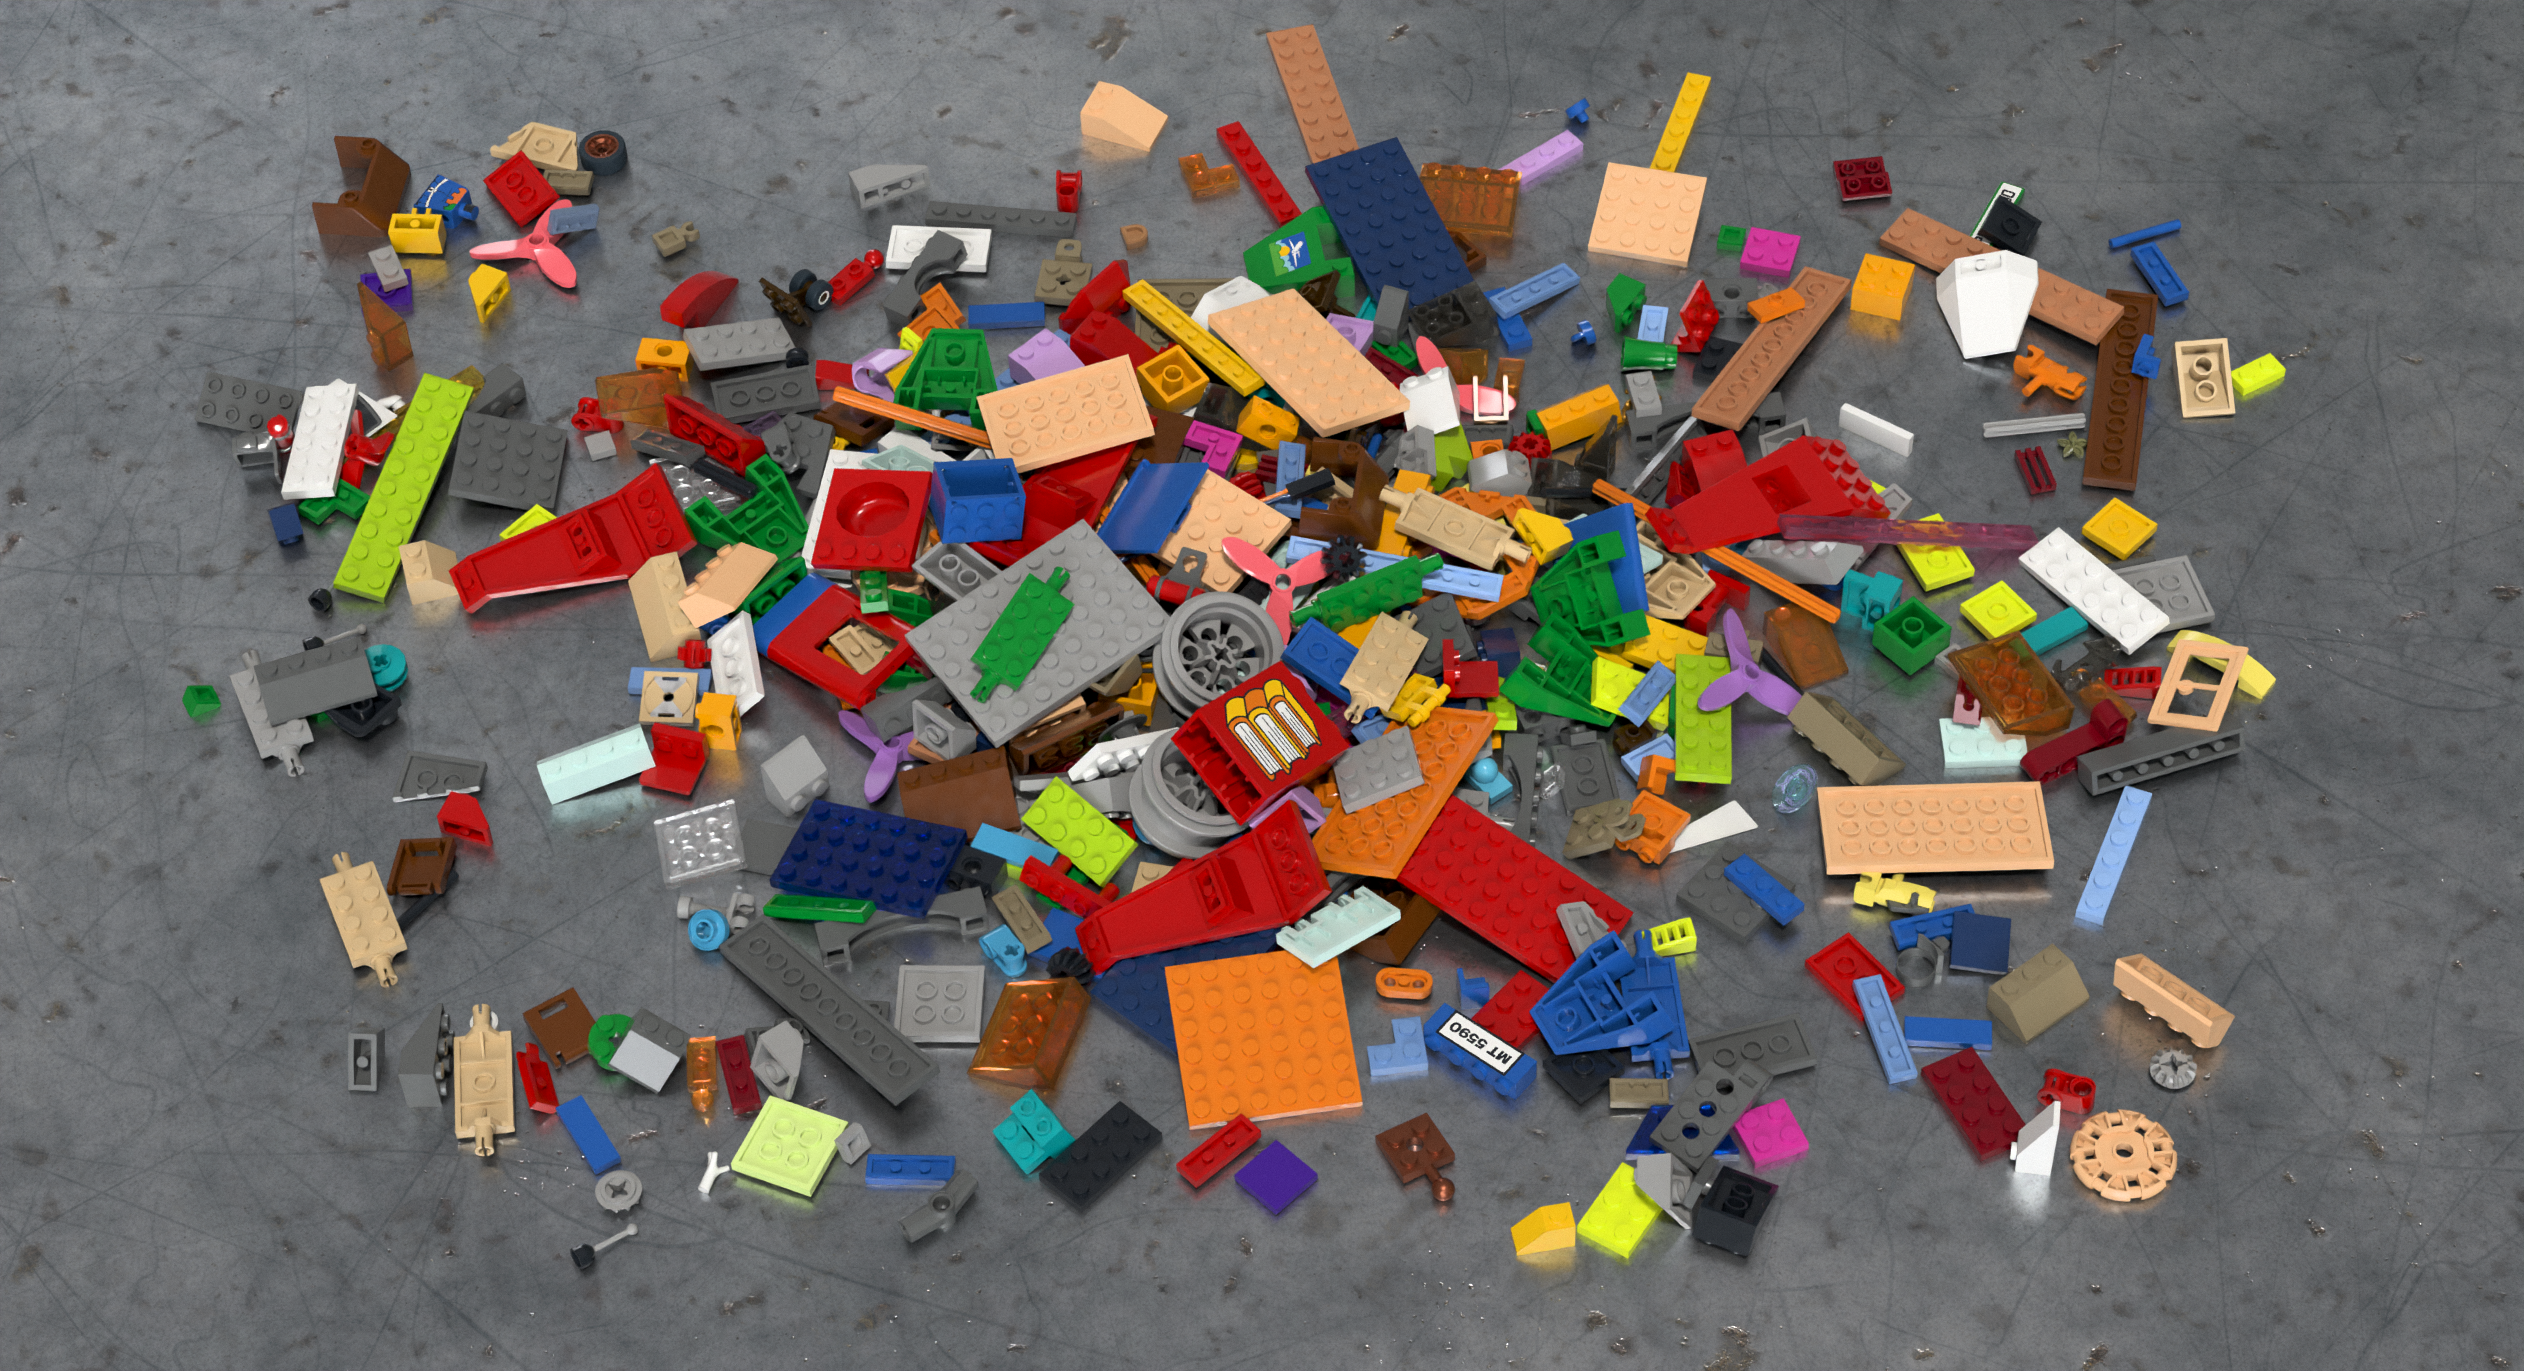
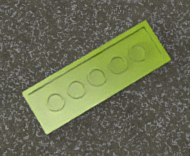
M1676 654L1675 780L1731 784V704L1714 711H1704L1698 706V698L1701 693L1715 680L1731 672L1730 657Z

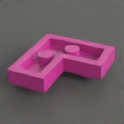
M1194 420L1185 437L1184 445L1205 451L1206 454L1201 462H1207L1210 471L1225 479L1243 442V435Z

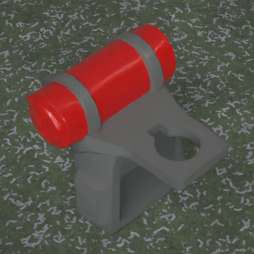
M278 414L268 421L267 431L258 434L250 431L232 438V455L238 467L274 463L275 477L279 484H283L282 454L291 453L295 437L290 422L284 416Z
M1182 547L1174 567L1166 576H1151L1146 584L1147 592L1155 598V601L1166 600L1174 609H1177L1192 597L1208 593L1209 590L1206 589L1201 581V573L1207 560V554ZM1194 556L1198 559V565L1190 569L1189 573L1184 572V559Z

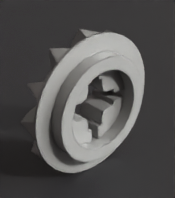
M2171 1047L2164 1051L2159 1049L2156 1055L2151 1057L2149 1064L2150 1074L2158 1084L2172 1089L2186 1087L2192 1083L2196 1076L2197 1064L2193 1062L2192 1055H2186L2183 1049L2179 1051L2172 1050ZM2170 1061H2173L2175 1066L2178 1067L2176 1074H2174V1071L2169 1066Z
M625 1170L612 1171L604 1175L597 1183L595 1189L598 1204H601L605 1211L610 1209L616 1214L619 1210L626 1209L629 1211L633 1204H639V1198L643 1194L640 1179L634 1173ZM623 1188L625 1195L619 1194L615 1197L614 1190L620 1191Z

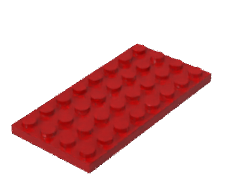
M1453 794L1450 795L1396 878L1397 881L1554 984L1577 960L1556 912L1560 904L1585 901L1594 910L1595 915L1609 926L1607 931L1610 933L1614 930L1618 936L1634 913Z

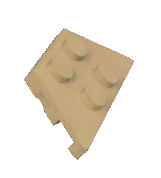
M530 122L522 127L520 131L507 137L508 142L500 147L493 145L490 148L491 156L509 160L522 150L537 168L578 171L576 132Z

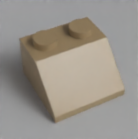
M426 540L399 546L412 605L459 595L449 573V570L458 564L455 551Z

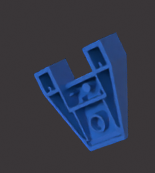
M1614 930L1591 944L1529 1011L1555 1055L1648 1044L1676 1028L1653 991L1629 1006L1623 999L1613 982L1635 969L1637 965Z

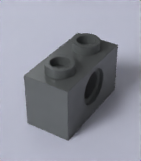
M1757 278L1705 279V285L1710 292L1711 299L1718 310L1720 318H1755L1747 310V304L1758 299Z

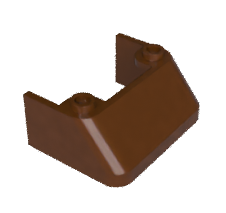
M335 136L334 142L340 166L368 169L362 190H348L342 193L338 203H312L319 234L365 237L389 236L388 230L392 214L400 213L410 182L411 170L409 164L375 138Z
M1313 437L1310 471L1317 472L1321 467H1324L1325 469L1329 468L1330 472L1334 475L1356 478L1352 498H1334L1330 502L1328 510L1301 507L1298 537L1328 542V539L1331 538L1337 543L1339 534H1342L1345 540L1351 535L1355 537V543L1361 542L1363 544L1362 549H1375L1380 543L1386 502L1380 501L1379 497L1384 486L1389 484L1388 474L1365 448L1356 442Z

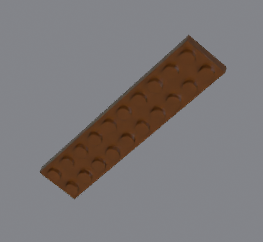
M2107 289L2106 299L2124 306V315L2100 341L2082 484L2135 491L2149 378L2132 373L2131 371L2134 356L2143 335L2154 336L2158 295Z

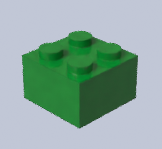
M1912 596L1874 623L1872 644L1911 676L1932 661L1937 654L1949 647L1952 627Z

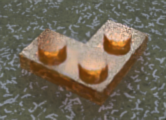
M1202 153L1178 158L1180 170L1192 198L1240 188V179L1233 164L1209 169Z

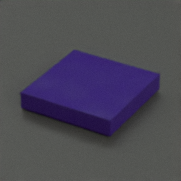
M410 268L403 269L407 276L408 285L384 292L376 273L360 275L361 311L363 317L414 310L412 273Z
M1277 1140L1234 1175L1235 1181L1275 1215L1318 1180V1174Z

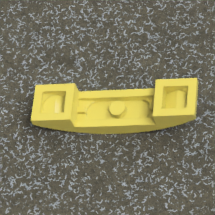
M2180 630L2169 643L2166 650L2174 653L2179 639L2231 644L2204 633ZM2247 654L2237 679L2239 680L2238 688L2262 700L2275 684L2276 679L2266 668ZM2190 655L2188 662H2191L2195 657L2222 672H2225L2229 662L2228 659Z

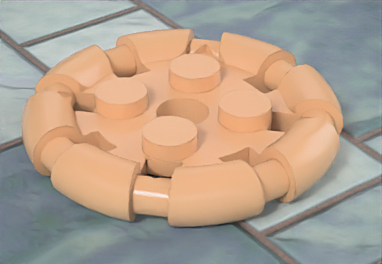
M2117 1109V1112L2108 1113L2107 1111L2097 1113L2086 1119L2081 1124L2082 1128L2080 1131H2075L2072 1137L2070 1159L2074 1160L2073 1170L2086 1187L2090 1190L2093 1188L2101 1192L2100 1196L2121 1202H2130L2131 1198L2148 1199L2165 1189L2166 1181L2172 1180L2176 1172L2178 1159L2177 1152L2173 1150V1139L2157 1121L2153 1123L2146 1119V1115L2122 1109ZM2139 1129H2142V1130L2146 1131V1133L2144 1134V1137H2143L2141 1134L2137 1133L2136 1131H2138ZM2097 1135V1136L2100 1137V1138H2099L2098 1140H2096L2095 1138H2093V1137H2091V1136ZM2124 1149L2130 1152L2131 1156L2127 1158L2120 1157L2116 1151ZM2093 1155L2094 1159L2086 1160L2087 1156ZM2153 1168L2157 1170V1175L2151 1172L2150 1169ZM2103 1174V1177L2108 1181L2106 1182L2099 1177ZM2136 1180L2137 1186H2128V1181Z

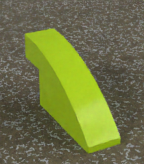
M1461 422L1459 426L1434 434L1437 476L1431 479V486L1435 487V491L1441 492L1452 477L1461 479L1467 471L1468 462L1473 460Z

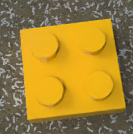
M2113 498L2082 527L2081 534L2121 560H2126L2157 531L2158 524L2119 499Z

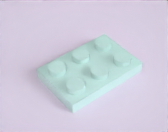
M2022 716L1981 717L1980 726L1952 722L1953 718L1939 719L1938 727L1945 769L2020 766L2022 757L2028 753Z

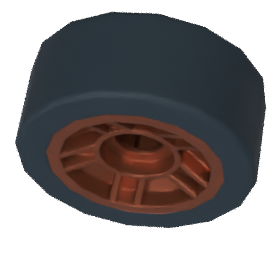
M609 130L592 132L585 136L579 145L580 160L583 168L586 171H593V174L596 176L614 174L621 170L627 162L628 156L624 139L616 132Z

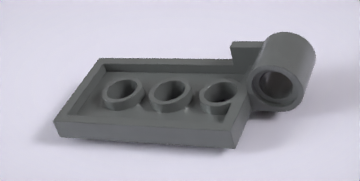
M1749 1058L1741 1065L1734 1076L1709 1060L1650 1135L1649 1141L1666 1153L1673 1154L1682 1164L1698 1174L1707 1157L1712 1156L1745 1111L1748 1112L1764 1094L1774 1075ZM1727 1083L1733 1088V1091L1728 1095H1722L1716 1088L1719 1084ZM1704 1105H1710L1714 1107L1716 1113L1711 1117H1705L1700 1113L1699 1109ZM1687 1127H1693L1698 1130L1699 1135L1694 1139H1688L1683 1135L1682 1131Z

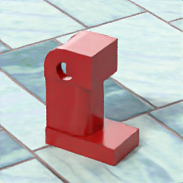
M1711 569L1707 574L1716 583V587L1684 618V628L1705 637H1709L1710 632L1716 627V614L1725 603L1745 611L1750 602V586Z

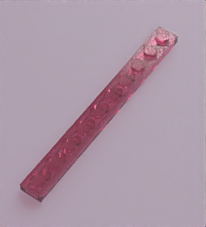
M1780 514L1777 521L1784 539L1790 540L1806 539L1840 541L1844 543L1851 541L1868 544L1940 545L1942 547L1963 546L1967 548L1986 547L2016 550L2031 549L2038 543V539L2030 525Z

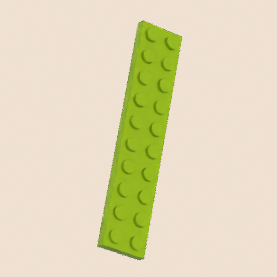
M424 372L335 577L333 588L385 603L402 563L399 546L410 544L463 420L464 412L467 410L472 399L474 387Z

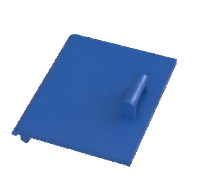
M1143 459L1101 525L1097 535L1114 554L1158 553L1170 532L1177 533L1192 508L1188 501L1209 468V464L1207 462L1151 464L1147 459Z
M1633 503L1620 504L1563 524L1570 530L1574 539L1570 549L1580 541L1619 530L1626 557L1611 561L1608 565L1623 614L1642 608L1644 614L1648 612L1649 605ZM1562 555V556H1560V557L1554 559V560H1553V566H1554L1564 555Z

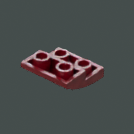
M1882 156L1833 161V173L1842 201L1892 196L1889 174L1885 171Z

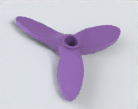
M1728 609L1723 616V627L1730 654L1731 672L1715 680L1701 693L1698 698L1699 708L1704 711L1718 710L1731 704L1744 692H1748L1763 705L1788 716L1802 696L1777 676L1759 669L1751 656L1747 636L1739 617L1733 609Z
M846 710L839 711L838 719L840 724L852 736L877 754L868 770L864 784V797L866 801L874 802L882 797L891 785L899 763L902 761L923 760L908 753V745L914 738V732L911 731L899 736L895 735L886 742H883L868 728L864 717Z

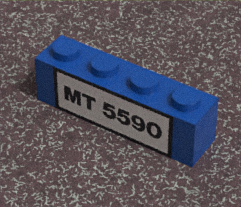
M1446 1003L1423 1025L1424 1042L1430 1049L1441 1052L1455 1065H1461L1469 1070L1477 1079L1484 1080L1494 1086L1502 1095H1508L1516 1100L1537 1078L1536 1060Z

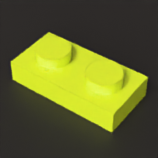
M2269 353L2231 371L2232 386L2244 396L2284 377L2286 369Z

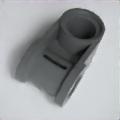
M782 421L761 432V437L773 461L777 462L779 468L784 473L796 471L801 464V457L788 424Z

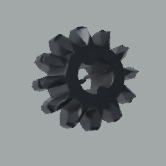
M1339 534L1337 543L1331 538L1328 539L1331 547L1329 549L1326 547L1321 548V551L1327 554V556L1320 559L1322 564H1327L1324 568L1325 573H1332V578L1338 580L1342 575L1345 581H1349L1350 572L1355 577L1359 576L1356 568L1358 566L1361 568L1366 567V564L1360 561V559L1367 557L1366 552L1360 551L1363 544L1361 542L1355 543V537L1351 535L1345 540V537ZM1341 554L1348 556L1346 562L1339 559Z
M1067 946L1051 956L1046 971L1051 975L1048 980L1056 985L1055 990L1060 988L1064 996L1067 994L1076 996L1091 986L1096 972L1091 968L1093 962L1086 959L1087 953L1080 954L1078 947L1071 949Z

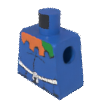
M439 174L414 204V208L418 209L419 214H425L426 208H431L432 214L442 215L444 226L449 229L457 228L464 218L474 221L479 214L478 206L472 205L469 190Z

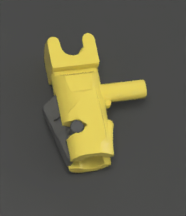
M1862 872L1860 882H1857L1855 885L1853 900L1856 903L1871 907L1876 902L1879 905L1889 907L1893 912H1903L1917 916L1933 912L1935 905L1934 897L1937 891L1925 886L1903 882L1906 873H1894L1892 879H1883L1880 872Z

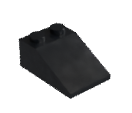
M1723 1165L1700 1205L1692 1236L1699 1238L1707 1244H1715L1728 1249L1734 1254H1742L1748 1257L1758 1238L1779 1186Z

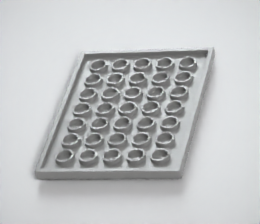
M1082 519L905 634V638L918 656L997 748L1090 687L1092 683H1096L1123 665L1136 654L1141 653L1161 640L1170 616L1087 522ZM1055 567H1062L1063 571L1058 578H1061L1065 571L1070 574V578L1059 593L1075 605L1018 689L1014 691L1007 685H996L985 703L978 702L977 700L982 691L979 692L975 699L970 695V692L982 677V670L976 663L970 660L1029 573L1046 583Z

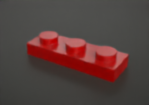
M1241 1113L1176 1164L1177 1171L1197 1188L1260 1139L1261 1130Z

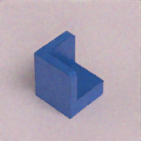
M1456 968V988L1461 1010L1482 1008L1489 1001V983L1485 981V977L1465 979L1463 969Z

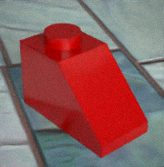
M451 791L437 814L441 833L491 847L493 839L490 827L477 799L466 793L460 794Z

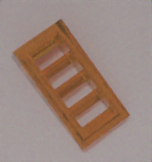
M1499 358L1493 388L1503 391L1502 379L1503 375H1507L1508 394L1515 401H1519L1525 360Z

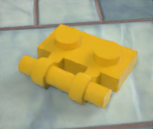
M1414 673L1403 684L1388 712L1381 709L1383 716L1401 722L1408 718V723L1412 727H1416L1420 722H1425L1430 717V712L1436 706L1439 707L1446 701V696L1451 692V689L1446 684H1442L1436 689L1438 686L1433 678Z

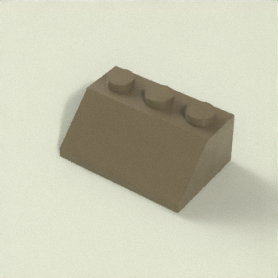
M2052 943L1990 986L1986 1008L2027 1044L2087 1002L2090 996L2073 961Z

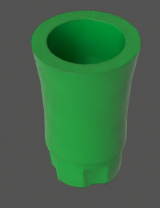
M1623 336L1620 358L1621 372L1676 368L1677 345Z

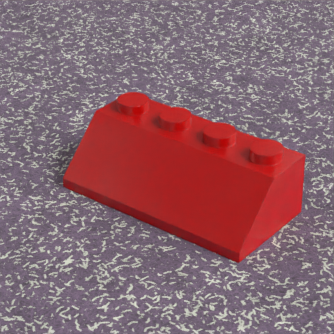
M666 393L663 396L670 433L680 439L704 446L706 455L745 477L746 467L766 454L765 443L759 436H754L745 431L740 425L733 424L721 414H716L706 408L702 403H697L689 397Z

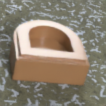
M1132 224L1120 227V235L1127 251L1143 247L1148 242V231L1143 225Z

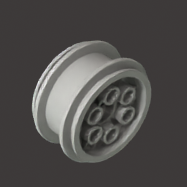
M1231 592L1203 593L1184 602L1169 618L1164 628L1162 639L1154 645L1152 654L1154 678L1167 702L1179 713L1190 718L1197 709L1223 695L1217 691V685L1223 686L1228 692L1235 688L1236 685H1240L1280 660L1285 664V661L1280 658L1285 650L1284 643L1272 617L1254 601ZM1220 624L1229 627L1226 635L1222 634L1220 636ZM1186 630L1194 638V643L1182 635ZM1206 634L1211 640L1202 639L1201 635ZM1227 642L1236 644L1237 649L1231 650L1227 646ZM1251 650L1255 651L1256 658H1242L1244 653ZM1182 652L1190 653L1194 661L1186 660ZM1220 654L1222 655L1223 659H1220L1218 661L1215 659V656H1218ZM1207 665L1208 668L1212 670V672H1209L1205 668V666ZM1236 667L1243 669L1246 676H1239ZM1192 677L1197 678L1201 682V686Z
M1178 728L1160 735L1151 743L1143 757L1142 763L1130 780L1128 800L1138 828L1153 845L1174 857L1188 858L1194 861L1224 846L1234 834L1240 833L1245 835L1246 831L1249 830V823L1246 822L1240 826L1170 739L1180 729Z

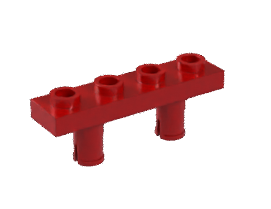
M1030 855L1024 863L1019 878L1021 882L1084 919L1093 912L1114 902L1120 894V889L1113 883H1107L1101 892L1096 894L1065 876L1072 866V861L1065 855H1059L1051 866Z

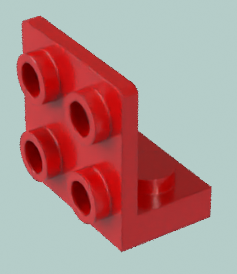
M1703 280L1696 282L1680 311L1683 323L1671 344L1677 345V352H1701L1720 318Z
M1442 639L1443 684L1448 685L1451 689L1446 698H1489L1499 696L1497 661L1459 662V650H1454L1453 639Z
M654 722L651 729L654 749L651 754L656 766L644 770L639 778V783L644 786L690 795L710 755L706 734Z

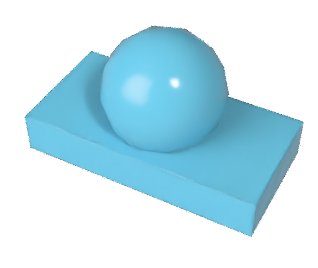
M1490 757L1470 764L1463 775L1477 791L1489 792V803L1491 805L1513 791V785L1498 771L1495 760Z

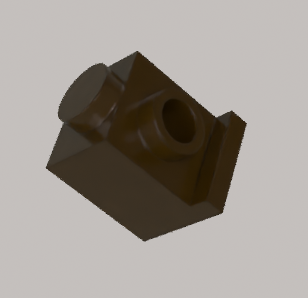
M1647 719L1639 727L1630 722L1614 731L1612 744L1615 751L1619 755L1622 754L1624 756L1657 739V731Z

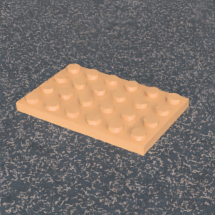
M1128 354L977 397L995 459L1013 458L1017 473L1155 435Z

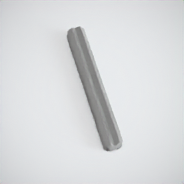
M2084 413L1992 421L1983 423L1982 432L1984 437L1990 438L2079 429L2085 427L2086 418Z

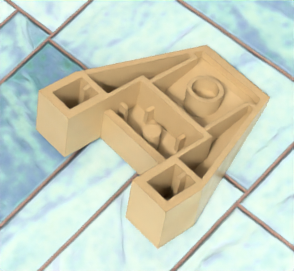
M1642 520L1636 525L1639 543L1663 555L1662 564L1644 574L1649 611L1645 612V615L1654 618L1684 619L1716 587V583L1689 554L1669 552L1653 526Z

